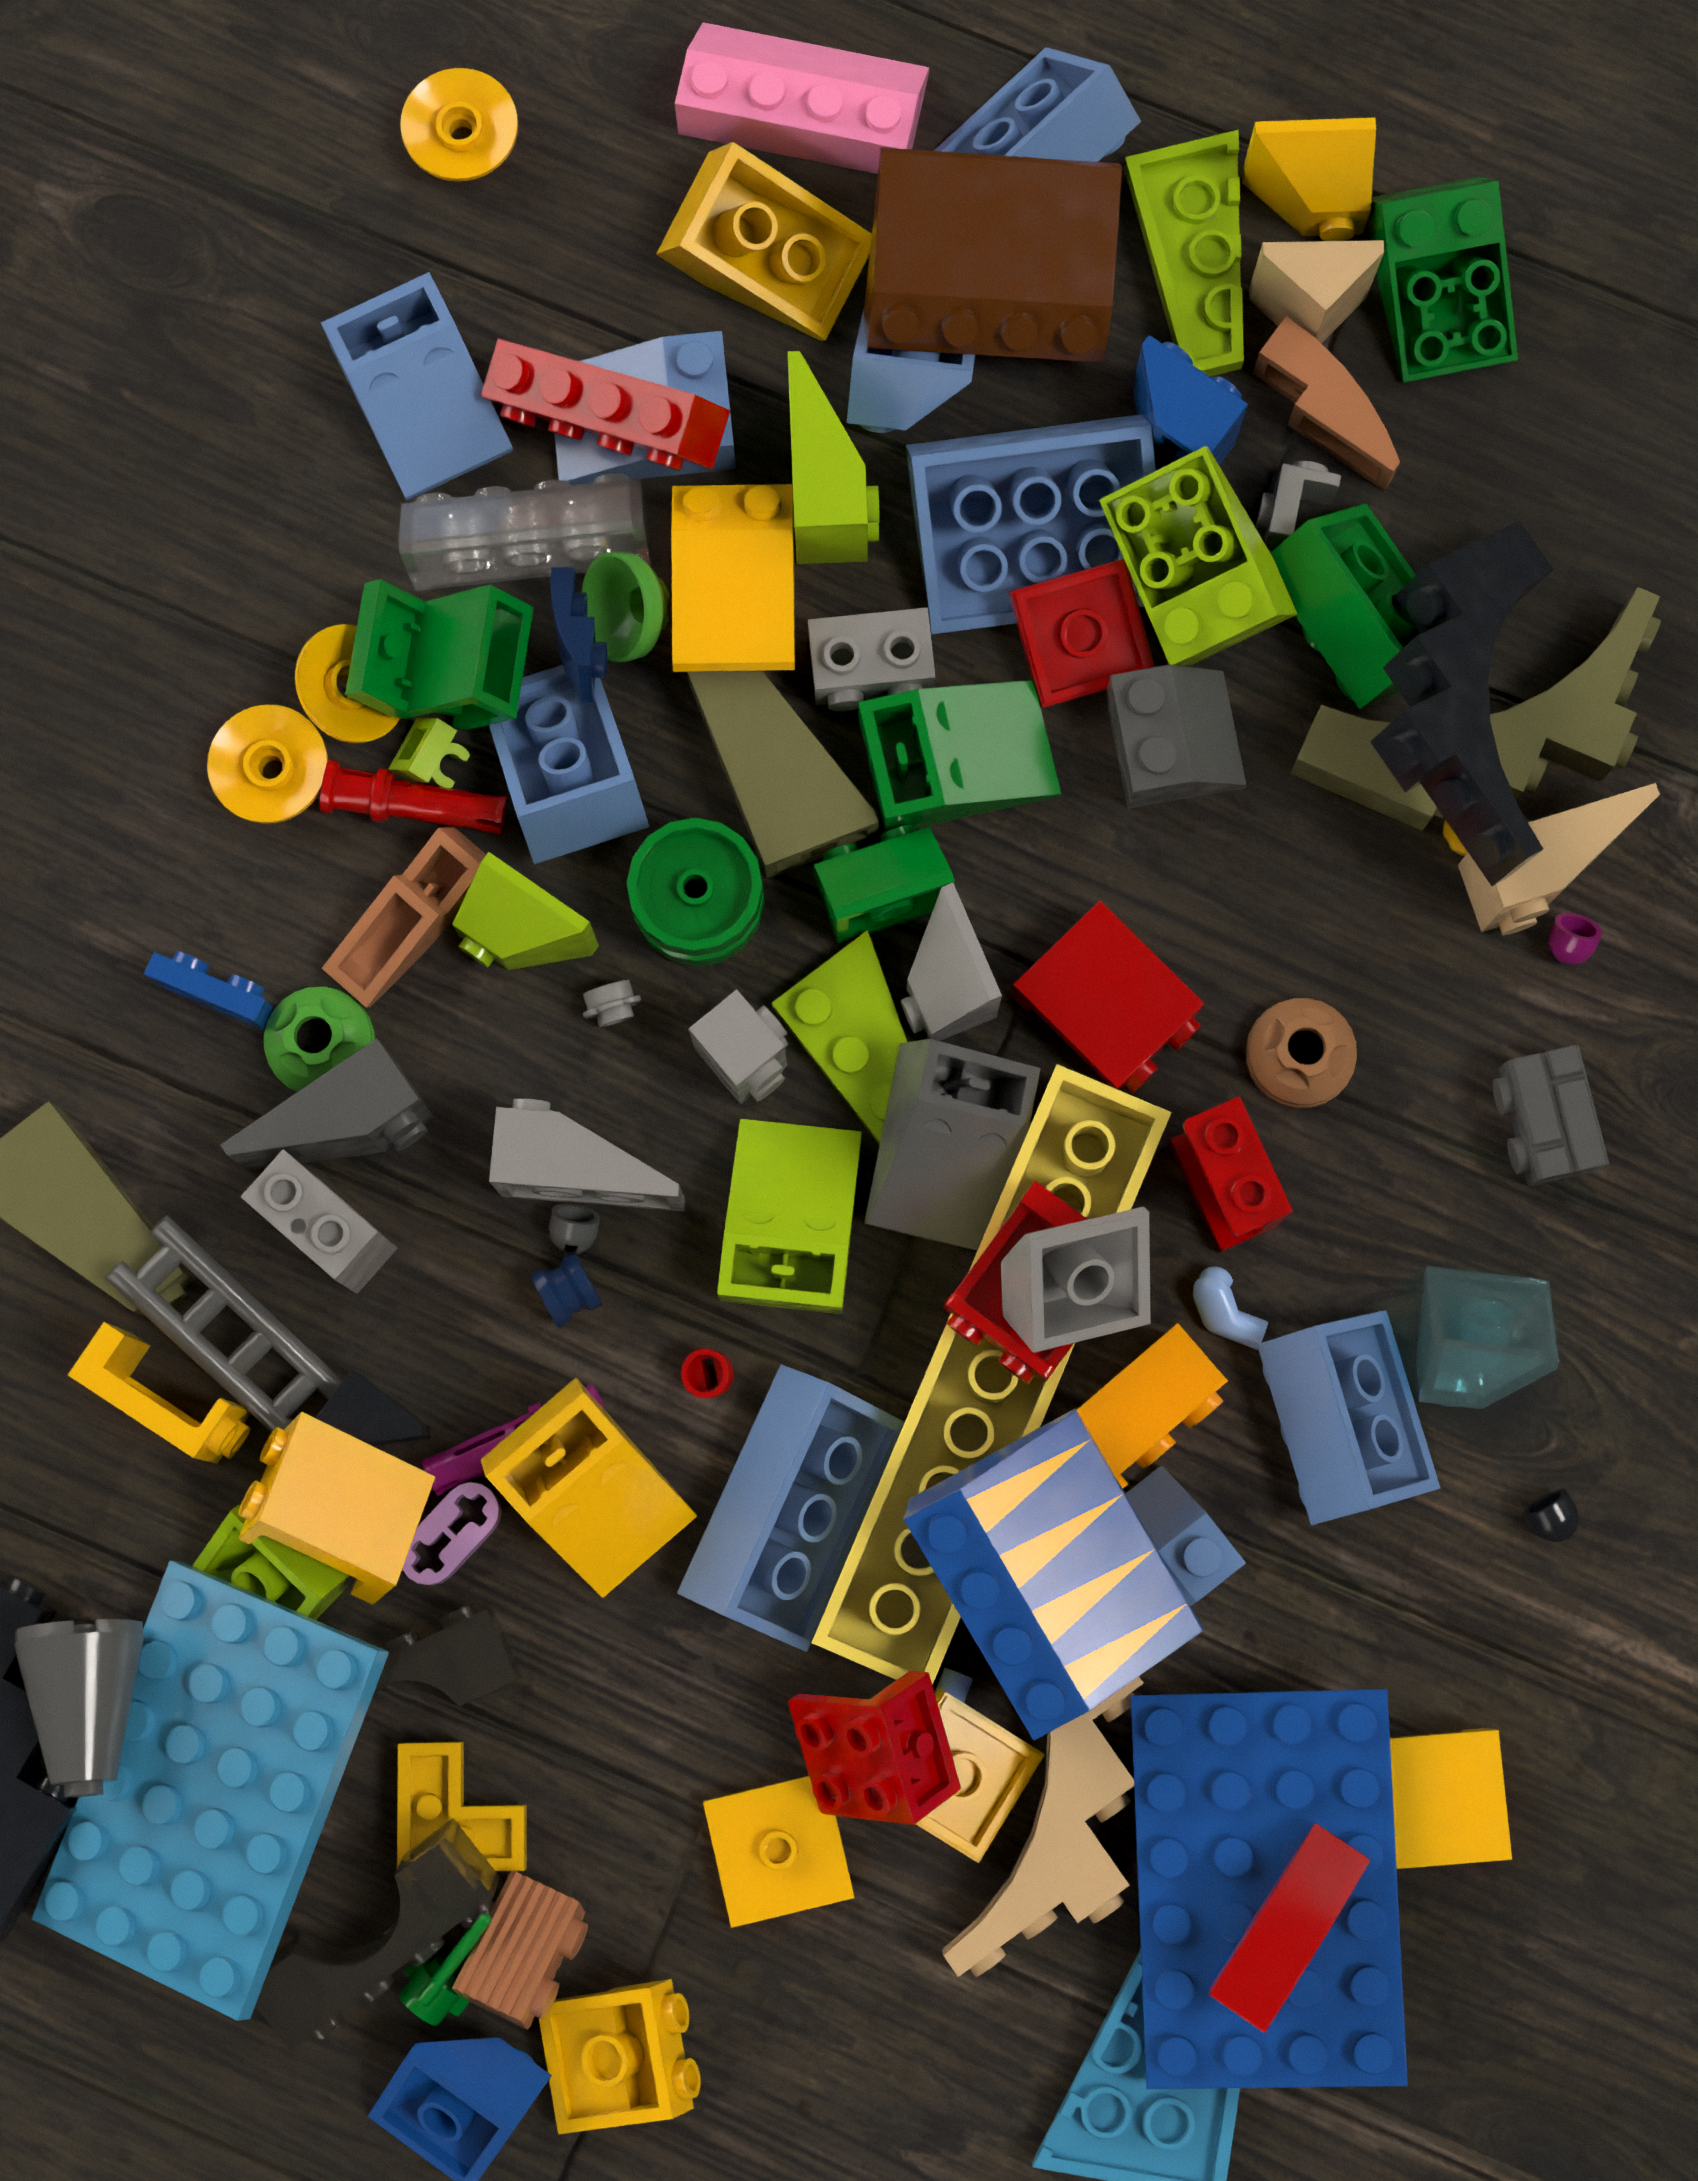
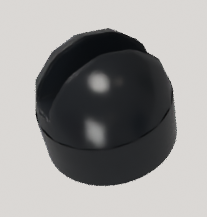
M1559 1489L1542 1496L1530 1504L1523 1512V1516L1534 1533L1547 1541H1565L1577 1531L1579 1523L1578 1511L1566 1489Z

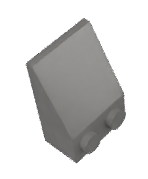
M513 1099L512 1108L496 1107L489 1182L502 1197L684 1211L685 1198L678 1183L562 1113L550 1110V1102L536 1099Z

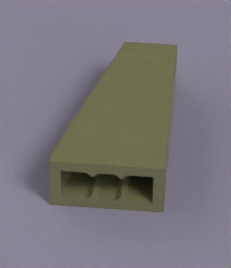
M763 671L687 672L689 686L766 878L822 858L825 852L846 844H858L878 836L879 821L873 808Z
M48 1101L0 1138V1218L134 1313L146 1317L113 1287L105 1277L121 1260L137 1273L163 1245L149 1233L154 1227L67 1114L61 1108ZM181 1263L155 1291L175 1308L187 1296L183 1288L194 1281L195 1278Z

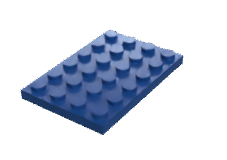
M1387 1689L1131 1695L1146 2089L1408 2086ZM1316 1822L1369 1858L1370 1862L1267 2031L1263 2033L1209 1995V1988L1242 1939L1251 1920Z

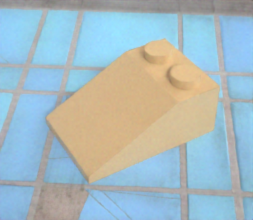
M1656 783L1528 822L1544 849L1507 879L1494 886L1490 885L1472 857L1467 853L1458 864L1481 932L1500 927L1502 935H1508L1537 924L1536 917L1549 911L1548 905L1660 795Z

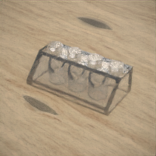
M605 474L595 478L594 483L570 485L569 482L563 480H548L536 484L533 490L511 492L509 488L501 486L485 487L476 491L475 496L452 498L449 494L428 493L417 497L416 502L401 504L399 552L415 591L551 576V567L575 568V574L586 573L592 561L599 555L614 551L634 553L640 556L649 566L651 565L641 479H629L624 474Z

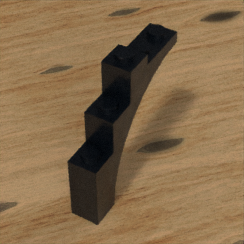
M1520 521L1427 564L1395 595L1421 634L1408 643L1383 669L1410 708L1404 710L1370 741L1405 793L1422 785L1491 886L1507 879L1544 849L1516 802L1500 763L1490 721L1488 678L1496 637L1509 609L1554 570Z
M15 1575L12 1576L9 1583L5 1580H0V1942L6 1940L54 1859L68 1823L77 1809L75 1807L77 1801L64 1797V1786L50 1785L47 1772L41 1771L38 1777L31 1775L43 1755L23 1680L18 1677L21 1670L14 1647L15 1632H17L16 1629L21 1627L50 1623L57 1611L41 1602L46 1595L42 1589Z

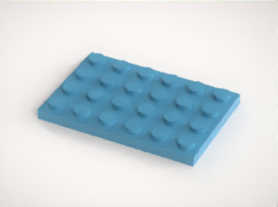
M170 1560L143 1628L144 1641L117 1780L103 1783V1795L78 1797L75 1805L77 1809L68 1823L32 1920L236 2021L249 2020L389 1652L184 1562Z

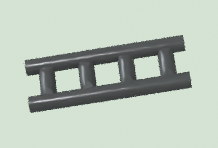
M168 1215L164 1216L149 1232L163 1246L137 1273L121 1260L106 1275L105 1279L271 1433L276 1427L284 1430L294 1420L290 1416L316 1389L329 1400L344 1381ZM181 1263L209 1288L183 1315L155 1291ZM226 1306L254 1330L228 1358L200 1333ZM271 1348L298 1372L273 1400L246 1376L247 1372Z

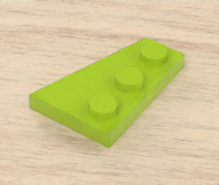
M867 930L771 1004L778 1016L880 1145L899 1046L901 1043H907Z

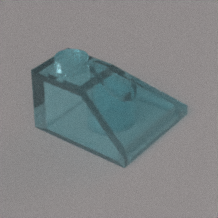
M1426 1266L1416 1359L1419 1402L1440 1404L1447 1407L1459 1406L1483 1409L1557 1370L1559 1355L1549 1280Z

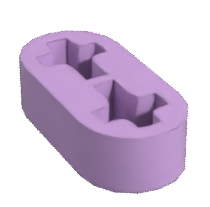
M471 1482L461 1484L450 1491L417 1527L402 1568L407 1577L418 1584L436 1585L449 1579L498 1526L501 1520L502 1508L500 1499L495 1492L485 1485ZM482 1495L487 1501L482 1509L487 1517L486 1522L481 1526L475 1522H469L457 1534L451 1527L463 1514L462 1508L458 1505L459 1501L464 1496L471 1500H476ZM446 1534L451 1541L439 1554L440 1560L444 1563L442 1569L437 1572L432 1568H427L419 1572L415 1567L420 1560L419 1554L415 1551L417 1545L422 1542L427 1546H432Z

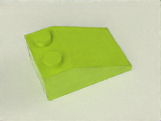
M788 351L796 563L868 562V542L879 541L878 486H866V466L801 352Z

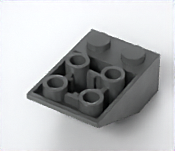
M934 1039L901 1043L864 1224L978 1251L1029 1130L1041 1068Z

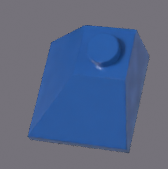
M500 2037L415 2043L367 2117L452 2180L479 2181L552 2075L539 2067L527 2053L515 2049Z

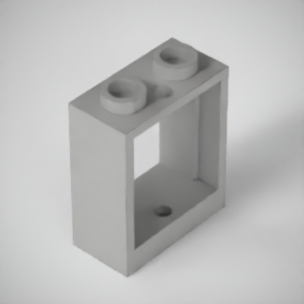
M284 1149L241 1195L243 1200L334 1280L356 1294L359 1293L398 1249Z

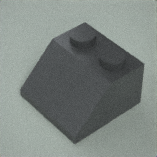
M1166 665L1110 675L1105 696L1128 809L1246 788L1247 785L1223 671Z

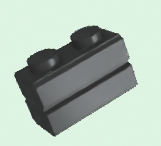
M1579 1045L1506 1061L1498 1068L1500 1078L1493 1079L1492 1083L1495 1103L1501 1115L1510 1114L1515 1137L1508 1139L1509 1158L1516 1174L1525 1173L1528 1186L1593 1173L1610 1164Z

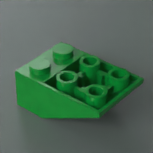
M1475 177L1372 197L1371 211L1367 219L1370 241L1384 240V254L1376 276L1401 381L1408 382L1517 361L1518 353L1499 182L1488 178Z
M1034 680L915 689L858 702V721L884 832L904 825H914V828H920L1061 796Z

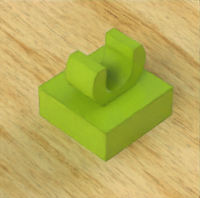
M416 718L388 769L409 782L430 783L433 786L452 788L455 782L441 772V759L448 754L457 761L467 762L470 754L462 745L451 743L457 732L456 729L438 718Z

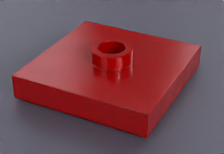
M1124 559L1008 592L1031 678L1034 680L1040 708L1107 690L1110 675L1155 667L1130 572Z

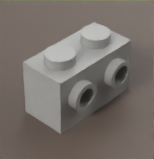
M928 607L808 619V638L816 706L828 704V708L832 711H850L858 709V702L915 689L935 688V668Z
M737 989L689 1028L694 1050L740 1104L751 1096L757 1102L761 1101L785 1080L781 1072L787 1067L785 1047L788 1045V1042L784 1038L787 1032L764 1005L755 1011Z

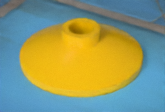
M452 68L430 75L412 90L404 104L400 126L405 148L412 160L421 169L443 180L469 181L491 173L507 159L516 142L518 117L510 94L496 79L474 69ZM465 127L472 131V134L465 139L456 140L452 138L453 132L458 128Z
M350 624L330 626L312 636L303 646L298 656L295 668V685L298 698L311 721L327 735L348 743L371 742L391 731L400 718L388 716L355 699L346 698L342 695L337 686V680L343 682L347 687L357 626Z
M259 705L237 713L219 729L208 753V778L216 797L236 816L255 823H278L299 815L316 800L321 792L328 754L321 734L304 715L284 706ZM273 760L280 761L282 763L281 773L272 779L265 778L263 776L264 766Z

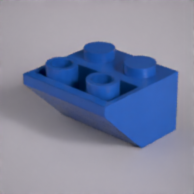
M1150 335L1142 343L1132 391L1136 414H1141L1152 426L1155 471L1204 446H1208L1218 465H1220L1235 446L1248 403L1242 400L1241 393L1232 383L1219 376L1210 378L1193 366L1190 356L1179 346L1171 342H1164L1162 344Z

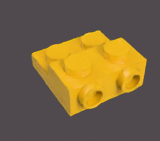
M672 1979L615 1987L605 1992L555 1999L545 2018H539L547 2070L552 2075L549 2082L558 2135L669 2120L694 2109L692 2098H696L700 2091V2072L692 2058L685 2059L681 2033H684L688 2028L689 2009L684 1996L680 1993L674 1994Z

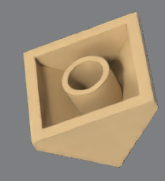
M1384 240L1263 242L1249 287V301L1277 326L1280 325L1287 315L1322 344L1367 298L1384 254Z

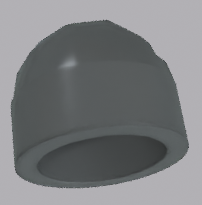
M559 1204L554 1206L549 1222V1237L552 1243L561 1252H564L565 1244L575 1246L576 1254L583 1253L592 1246L597 1237L600 1215L591 1208L577 1204Z

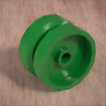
M700 818L669 822L647 836L632 857L627 888L636 925L649 946L670 961L695 967L724 962L743 950L758 930L765 903L758 859L745 839L724 824ZM691 887L697 892L707 888L706 893L700 898H690L685 892Z

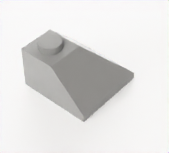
M954 883L941 887L907 979L909 997L900 1000L913 1033L924 1030L927 1039L938 1041L997 1018L1002 997Z
M1145 1207L1024 1234L1001 1261L1003 1318L1033 1353L1151 1324L1149 1211Z

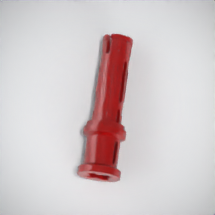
M328 760L320 793L321 813L331 814L334 809L369 814L371 821L380 823L383 820L388 821L390 816L404 817L424 822L476 829L497 835H502L507 813L505 808L508 804V797L483 795L469 791L411 783L409 781L397 780L396 775L390 773L388 769L379 768L377 773L341 768L340 762Z

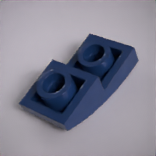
M551 567V601L559 657L564 672L581 702H593L595 678H606L607 642H597L595 618L588 617L587 592H577L575 568Z

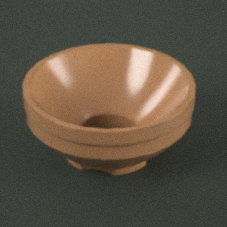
M1293 998L1277 1003L1267 1009L1256 1020L1248 1034L1245 1047L1246 1065L1256 1087L1267 1098L1282 1106L1294 1109L1313 1108L1332 1100L1347 1086L1354 1073L1357 1060L1356 1040L1348 1022L1335 1008L1322 1001L1310 998ZM1307 1030L1319 1036L1323 1043L1321 1059L1311 1065L1296 1062L1288 1051V1041L1292 1034L1297 1031Z

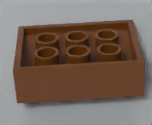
M881 147L863 317L868 348L1104 363L1113 307L1122 176L1121 164Z

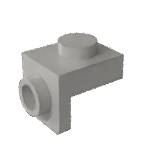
M1298 461L1293 463V465L1282 464L1275 483L1274 493L1263 492L1256 522V528L1266 530L1264 543L1269 551L1272 552L1294 533L1300 500L1326 505L1333 503L1339 489L1341 479L1339 474L1330 473L1324 465L1311 461Z

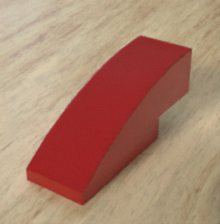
M1315 1822L1246 1928L1242 1939L1210 1986L1209 1995L1265 2033L1329 1932L1368 1866L1370 1859Z

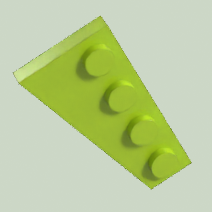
M1239 130L1125 157L1123 166L1173 344L1182 348L1192 359L1193 366L1209 377L1240 370L1244 362L1243 303L1240 278L1241 234H1239Z

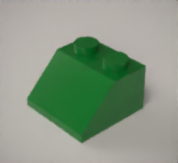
M914 825L900 826L880 835L881 843L858 850L856 844L842 845L825 852L822 855L823 862L814 864L815 880L837 945L856 939L867 930L869 934L932 914L941 887L950 883L955 885L952 871L930 827L915 831Z

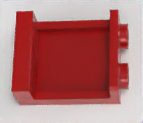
M1101 900L1013 984L1011 996L1027 1012L1033 1009L1108 1086L1120 1091L1126 1087L1132 1094L1158 1070V1067L1151 1060L1168 1044L1175 1051L1179 1050L1200 1029L1202 1025L1195 1017L1200 1013L1205 1004Z
M1240 1096L1187 1119L1183 1124L1185 1133L1169 1140L1168 1143L1219 1253L1275 1229L1293 1212Z
M1034 1181L1022 1197L1017 1208L943 1306V1309L952 1315L946 1324L953 1331L975 1346H978L981 1340L985 1339L1003 1353L998 1363L1026 1384H1029L1034 1376L1045 1384L1074 1343L1034 1353L1029 1349L1003 1318L1001 1261L1024 1234L1088 1220L1036 1181Z

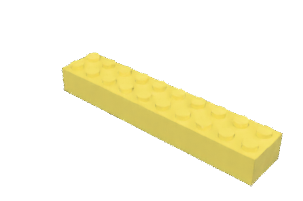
M1056 1064L969 1271L1017 1208L1020 1200L1034 1181L1041 1184L1087 1219L1131 1210L1172 1112ZM946 1324L811 1642L812 1644L895 1680H898L909 1671L929 1672L933 1685L961 1616L904 1521L908 1501L910 1498L1039 1429L1075 1343L1045 1384L1035 1376L1029 1384H1026L998 1363V1360L1003 1355L1000 1350L985 1339H982L978 1346H975Z

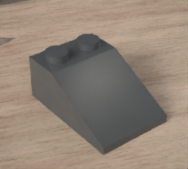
M375 1039L220 1146L228 1157L250 1172L266 1169L283 1149L301 1164L385 1152L392 1146L397 1151H400L422 1138L428 1131L424 1124L435 1117L392 1055L378 1039Z

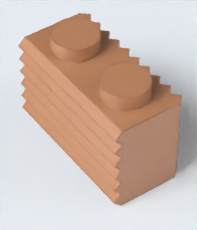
M511 1870L489 1914L491 1922L469 1953L452 1989L460 1998L528 2030L534 2016L544 2019L551 2009L559 1989V1983L553 1981L556 1971L560 1967L563 1957L572 1960L576 1956L585 1939L588 1924L582 1921L585 1911L580 1902L527 1876H523L517 1871Z

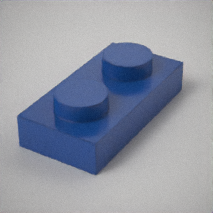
M176 951L172 959L156 952L153 953L144 975L155 985L265 1031L267 1021L274 1008L266 999L262 998L265 990L263 987L234 974H231L227 983L207 975L206 973L210 967L207 963L181 951Z

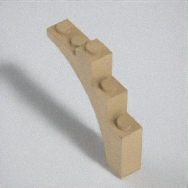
M1139 1676L1089 1712L1047 1733L1044 1785L1031 1833L1009 1878L980 1916L942 1949L943 1956L958 1977L969 1969L975 1977H978L992 1968L1006 1956L1001 1948L1003 1944L1020 1932L1023 1933L1027 1940L1039 1934L1058 1918L1053 1908L1062 1902L1077 1923L1089 1916L1093 1924L1107 1917L1124 1903L1119 1893L1130 1885L1085 1821L1095 1814L1098 1820L1103 1822L1131 1802L1126 1791L1134 1786V1779L1092 1720L1102 1714L1106 1721L1110 1722L1131 1707V1695H1134L1132 1691L1143 1684Z

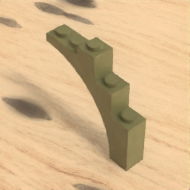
M1637 587L1623 606L1605 640L1582 665L1549 690L1508 710L1490 714L1500 763L1516 800L1524 790L1532 794L1536 790L1548 763V760L1539 757V755L1600 782L1614 766L1621 769L1625 767L1638 739L1637 735L1629 732L1637 713L1622 707L1630 696L1638 677V673L1630 670V666L1637 650L1646 653L1655 638L1661 620L1652 615L1660 596ZM1321 705L1290 774L1423 831L1433 815L1443 819V815L1422 785L1406 793L1370 743L1391 722L1367 720Z

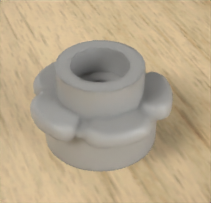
M629 980L607 984L583 994L587 1011L582 1014L586 1019L597 1018L600 1028L614 1025L634 1017L631 1007L639 1003L641 997L640 995L634 996Z

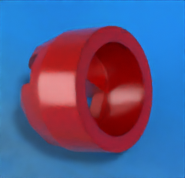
M699 1349L692 1352L685 1359L681 1369V1379L684 1387L689 1393L698 1398L710 1399L723 1395L730 1388L734 1378V1368L730 1359L724 1353L715 1349ZM713 1358L719 1384L715 1389H712L710 1373L705 1359Z

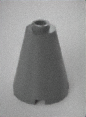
M96 1619V1624L74 1625V1621H61L16 1629L14 1647L50 1785L64 1786L65 1798L103 1795V1783L117 1780L144 1641L143 1622L128 1619Z

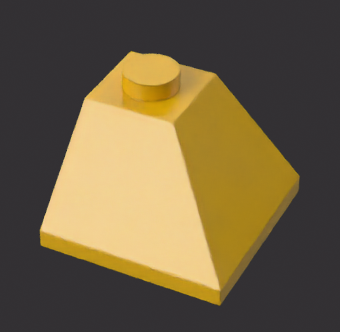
M1346 118L1255 122L1242 169V183L1303 236H1320L1324 241H1344L1352 238L1354 235H1360L1363 233L1371 211L1376 119Z

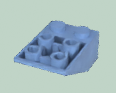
M430 272L321 322L331 349L406 501L514 451L492 402L481 397L484 386Z

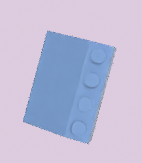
M1140 414L906 445L912 505L931 634L1015 624L1016 619L1008 594L1009 591L1124 559L1099 500L1155 472L1151 424ZM1131 576L1138 606L1144 607V604L1141 600V597Z

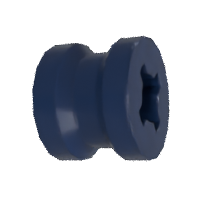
M574 1251L564 1256L561 1265L553 1270L540 1269L530 1274L558 1328L570 1323L572 1314L582 1309L593 1311L603 1305Z

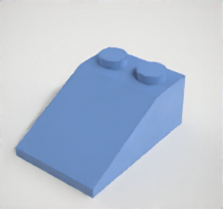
M722 331L660 337L579 361L692 393L730 410ZM731 413L729 414L713 469L683 461L681 471L646 460L648 450L634 446L631 456L596 445L599 436L585 432L581 442L555 433L560 487L736 469Z
M562 665L523 677L516 719L492 724L489 727L514 808L534 864L648 828L649 823L601 679L595 678L594 701L581 702L573 690Z

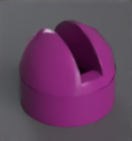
M1561 913L1556 916L1550 930L1549 948L1559 962L1566 965L1581 964L1586 962L1595 952L1602 936V930L1587 917L1574 913Z

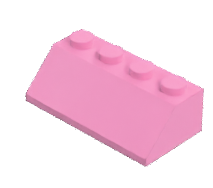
M703 22L687 49L676 95L675 111L678 134L724 144L735 142L744 148L878 174L881 147L912 149L928 80L929 67Z

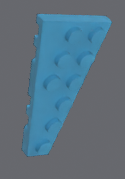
M1141 1949L1031 2163L1032 2167L1106 2181H1227L1240 2088L1146 2089Z

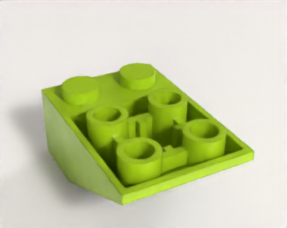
M1204 446L1099 500L1169 665H1193L1297 615L1272 555L1208 446Z
M740 1119L717 1291L721 1302L842 1314L862 1131Z

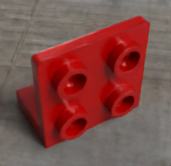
M909 1671L871 1699L797 1694L788 1701L796 1736L800 1742L811 1780L813 1794L822 1814L915 1825L961 1790L929 1672Z

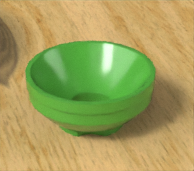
M606 552L592 561L583 581L582 592H587L588 617L595 618L597 642H607L608 660L612 662H628L646 656L655 646L662 630L669 621L667 605L670 596L665 583L661 578L657 577L654 570L640 556L634 553ZM642 598L644 603V612L642 609Z
M308 987L295 991L284 998L273 1010L264 1032V1051L268 1065L275 1076L289 1089L299 1092L374 1041L375 1031L367 1012L352 996L328 987ZM310 1019L324 1020L330 1025L332 1030L329 1045L318 1053H307L301 1050L297 1044V1032L300 1026Z

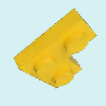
M464 1742L398 1743L397 1873L524 1871L527 1869V1805L464 1806Z

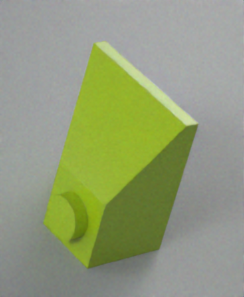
M490 852L481 861L452 923L458 935L463 939L458 947L486 968L490 966L493 960L507 970L582 958L592 956L599 947L590 921Z
M237 1505L226 1516L193 1564V1567L317 1620L342 1594L354 1577L267 1536H259L252 1544L239 1540L238 1538L246 1519L238 1515L240 1505Z

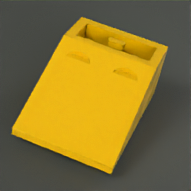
M577 1378L573 1379L481 1459V1464L488 1480L521 1517L602 1598L697 1517L690 1506Z

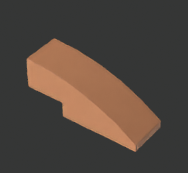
M1286 315L1259 352L1253 375L1295 403L1287 424L1289 427L1385 491L1400 464L1387 429L1369 398L1347 369L1314 336Z
M455 827L438 828L402 875H394L322 969L366 1008L371 1007L453 922L486 854Z

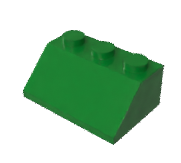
M1366 503L1307 520L1270 554L1277 565L1297 612L1295 616L1303 626L1302 631L1305 639L1325 658L1335 673L1337 685L1343 694L1353 700L1359 709H1363L1389 699L1399 692L1383 667L1417 635L1421 634L1395 597L1416 574Z

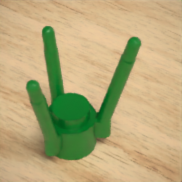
M458 1887L450 1889L418 1955L404 1972L410 1980L399 1993V1998L410 2011L423 2021L434 2026H438L448 2012L459 2017L470 2003L460 1998L452 1987L460 1973L457 1968L491 1922V1916L488 1913H482L446 1960L436 1956L430 1963L461 1897V1890Z

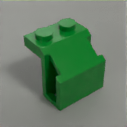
M382 579L364 583L345 695L396 718L409 719L430 713L453 716L452 728L463 730L514 720L517 717L534 607L491 584L423 601Z

